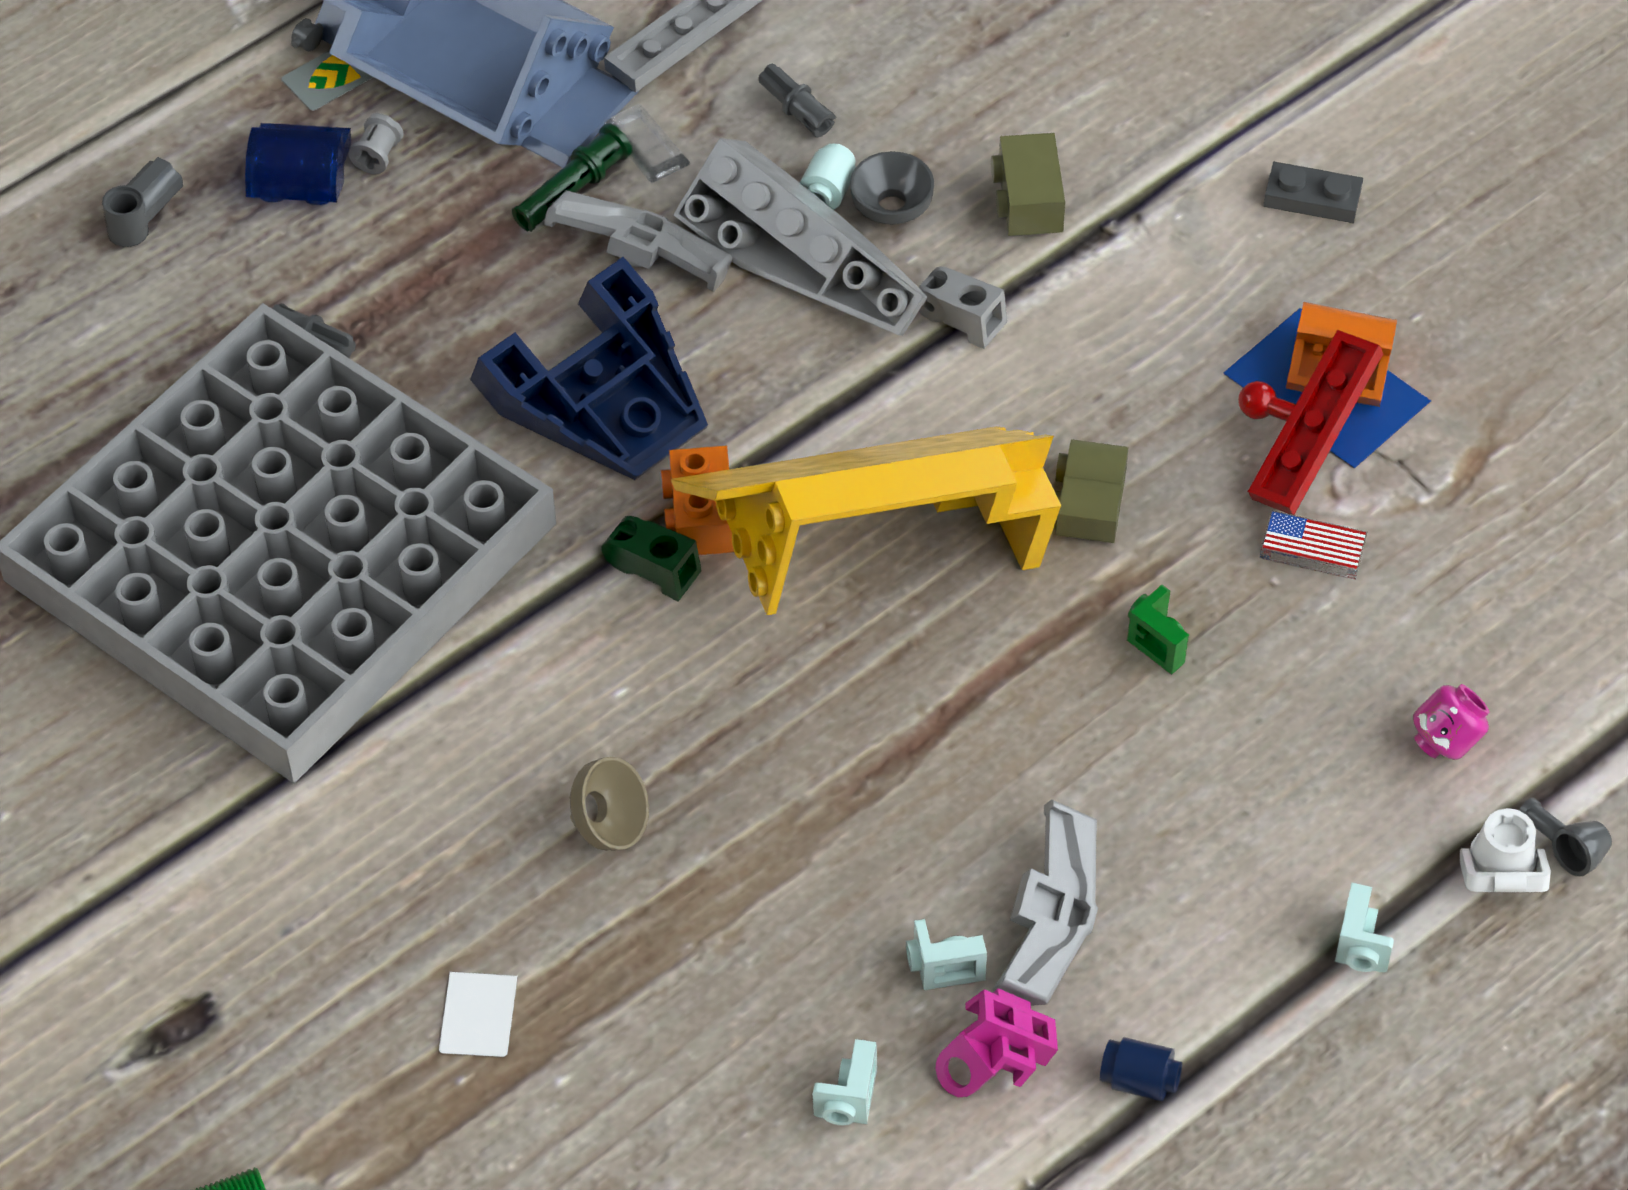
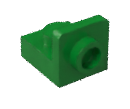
M1160 585L1149 596L1143 594L1132 604L1128 612L1130 620L1127 641L1172 675L1185 663L1189 634L1184 631L1178 621L1172 617H1167L1171 591L1164 585Z

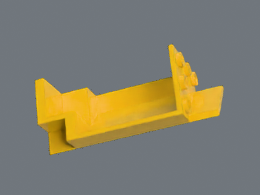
M1000 426L671 479L676 491L716 501L720 519L723 521L727 520L731 529L734 553L737 558H743L747 567L750 591L754 597L760 598L766 615L776 614L800 525L930 503L934 504L937 513L978 506L986 524L1000 523L1021 569L1027 570L1040 567L1061 508L1058 497L1043 469L1054 436L1046 434L1035 436L1033 432L1023 430L1006 431L1005 427Z

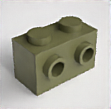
M1055 133L1000 136L999 155L991 156V173L993 183H1001L1002 190H996V209L998 218L1006 217L1008 236L1063 232L1065 196Z

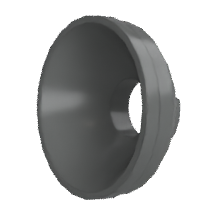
M888 151L871 155L858 164L851 176L850 190L853 203L865 217L875 222L895 225L914 220L928 209L934 192V178L929 167L919 158L903 152ZM886 197H897L902 199L905 205L898 210H887L881 207L879 202Z

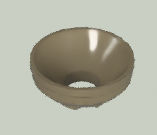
M617 757L599 758L584 765L573 781L569 797L570 818L583 838L597 849L616 851L628 849L635 845L641 839L649 818L648 795L640 775L631 764ZM588 794L594 797L598 806V815L594 822L588 818L586 812L585 798Z

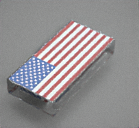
M1272 510L1262 543L1260 558L1356 580L1367 532Z

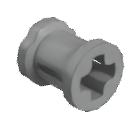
M373 113L364 123L365 132L360 141L352 144L348 154L350 160L357 168L370 174H380L385 171L389 163L387 156L390 150L402 140L404 133L400 124L389 116Z

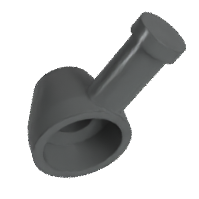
M1535 798L1526 800L1519 809V811L1526 814L1533 821L1537 830L1552 841V849L1557 861L1567 872L1574 876H1584L1593 871L1611 848V835L1608 829L1598 821L1564 825L1541 807V803Z

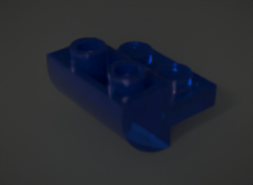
M261 123L259 128L252 127L246 151V197L260 198L265 202L272 203L283 200L306 201L311 205H324L329 202L337 203L344 184V163L351 147V128Z

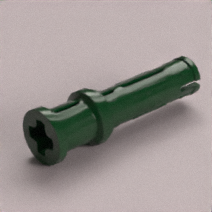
M607 123L603 125L599 130V135L585 147L578 146L573 150L570 163L547 180L522 203L512 208V215L517 224L525 231L532 232L545 219L547 209L566 190L577 193L587 183L594 184L602 181L606 176V170L618 160H627L632 155V146L626 135L613 124Z

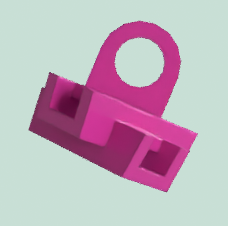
M999 988L994 992L984 989L965 1003V1009L977 1014L978 1020L961 1031L941 1051L936 1060L935 1069L942 1087L949 1094L956 1097H968L977 1092L1000 1069L1013 1073V1085L1021 1087L1036 1070V1063L1046 1066L1058 1051L1056 1021L1051 1017L1032 1010L1031 1002ZM952 1057L962 1059L969 1067L971 1077L968 1085L956 1083L949 1074L948 1065Z

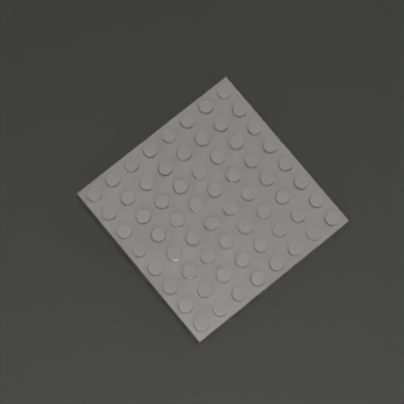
M262 303L0 540V570L3 580L283 777L295 783L557 524L554 495L551 487Z

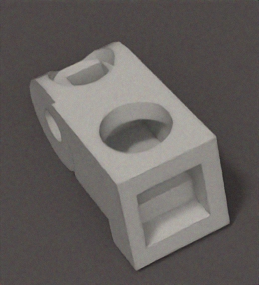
M942 266L936 267L918 287L927 296L918 312L931 321H944L945 324L968 333L969 343L985 349L1007 323L1005 294L1001 288Z

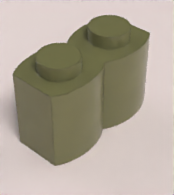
M1071 439L1068 454L1059 453L1055 481L1063 482L1062 491L1054 490L1061 504L1056 519V535L1109 543L1115 542L1129 447Z

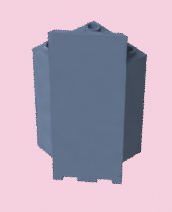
M324 0L315 25L320 23L323 26L322 40L332 45L329 52L331 55L498 144L522 146L562 168L571 162L570 157L574 149L578 146L585 147L599 133L600 128L609 123L639 92L635 93L614 76L597 68L599 62L604 59L609 51L611 44L609 38L614 27L563 0Z

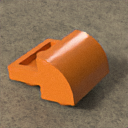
M1303 302L1286 389L1303 392L1337 330L1380 345L1383 355L1357 403L1380 407L1397 320Z

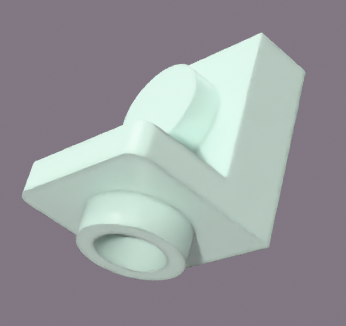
M1351 883L1335 962L1347 964L1352 969L1361 972H1387L1394 940L1391 937L1373 934L1378 909L1368 907L1372 887Z
M925 919L914 921V939L906 941V953L910 971H920L924 990L986 980L987 951L983 935L968 938L965 936H952L944 939L942 942L930 943Z
M855 1039L852 1058H842L838 1085L814 1084L812 1093L814 1116L823 1118L835 1125H849L853 1122L867 1124L877 1073L876 1042Z

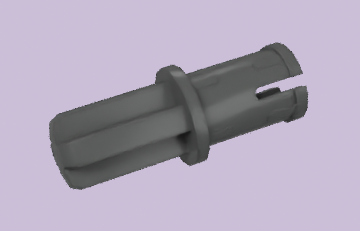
M775 64L767 65L764 71L760 73L758 77L759 83L782 103L783 112L786 115H793L801 121L815 137L825 135L835 123L833 120L836 119L835 114L811 94V88L808 85L797 84Z
M282 303L276 304L272 308L346 357L350 358L351 353L355 351L356 343L353 341V337L348 333L325 324L321 316H307Z

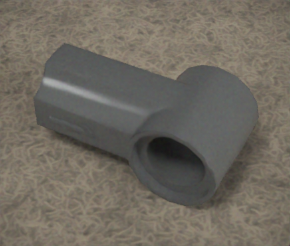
M157 157L155 161H149L127 185L111 188L105 193L102 205L107 235L115 245L132 247L143 242L149 233L148 223L183 187L182 176L173 168L170 162Z

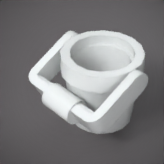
M1509 808L1493 812L1472 841L1470 850L1469 848L1460 849V866L1467 889L1474 892H1545L1549 889L1551 870L1544 849H1535L1536 829L1533 821L1526 814Z

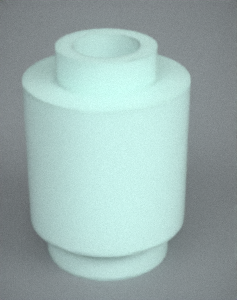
M833 143L824 146L814 154L800 184L830 208L836 209L841 204L850 186L851 176L856 168V160L853 153L840 144Z

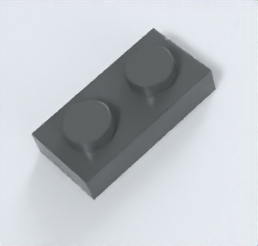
M1273 161L1263 207L1354 223L1362 190L1363 177Z

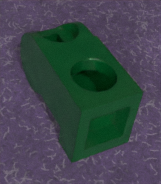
M625 516L601 546L603 556L614 568L626 574L634 573L661 586L662 594L679 602L702 571L696 540L649 520L645 521L634 516Z

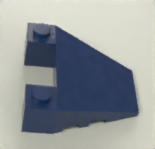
M622 257L587 282L578 302V305L602 332L599 336L548 371L517 333L514 332L478 357L470 380L500 416L636 480L668 457L669 450L679 449L705 430L708 423L687 372L682 371L674 351L675 343L671 333L665 330L657 310L659 304L654 292L629 262Z

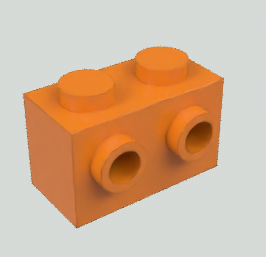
M727 445L669 450L670 469L661 470L663 499L673 498L674 507L664 509L666 528L696 540L699 555L734 552L731 529L727 520L723 521L720 519L716 501L676 491L671 482L673 478L729 470Z

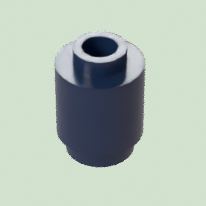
M1123 1037L1121 1042L1110 1039L1102 1058L1100 1081L1110 1083L1112 1090L1163 1101L1167 1092L1176 1093L1181 1078L1182 1062L1174 1060L1175 1050L1173 1048Z

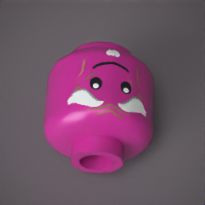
M1461 684L1456 688L1450 685H1443L1414 712L1413 722L1419 732L1414 736V739L1418 746L1434 759L1441 754L1446 758L1458 760L1488 732L1489 724L1486 716L1490 711L1483 700L1467 686Z

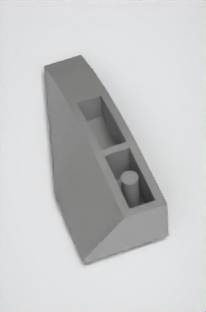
M720 138L673 214L704 240L731 254L733 257L732 262L740 268L894 334L904 335L927 299V296L889 258L851 224L746 141Z

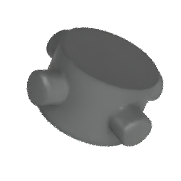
M308 18L300 21L292 32L291 45L294 48L300 46L308 52L313 51L322 40V24L317 23L315 25Z

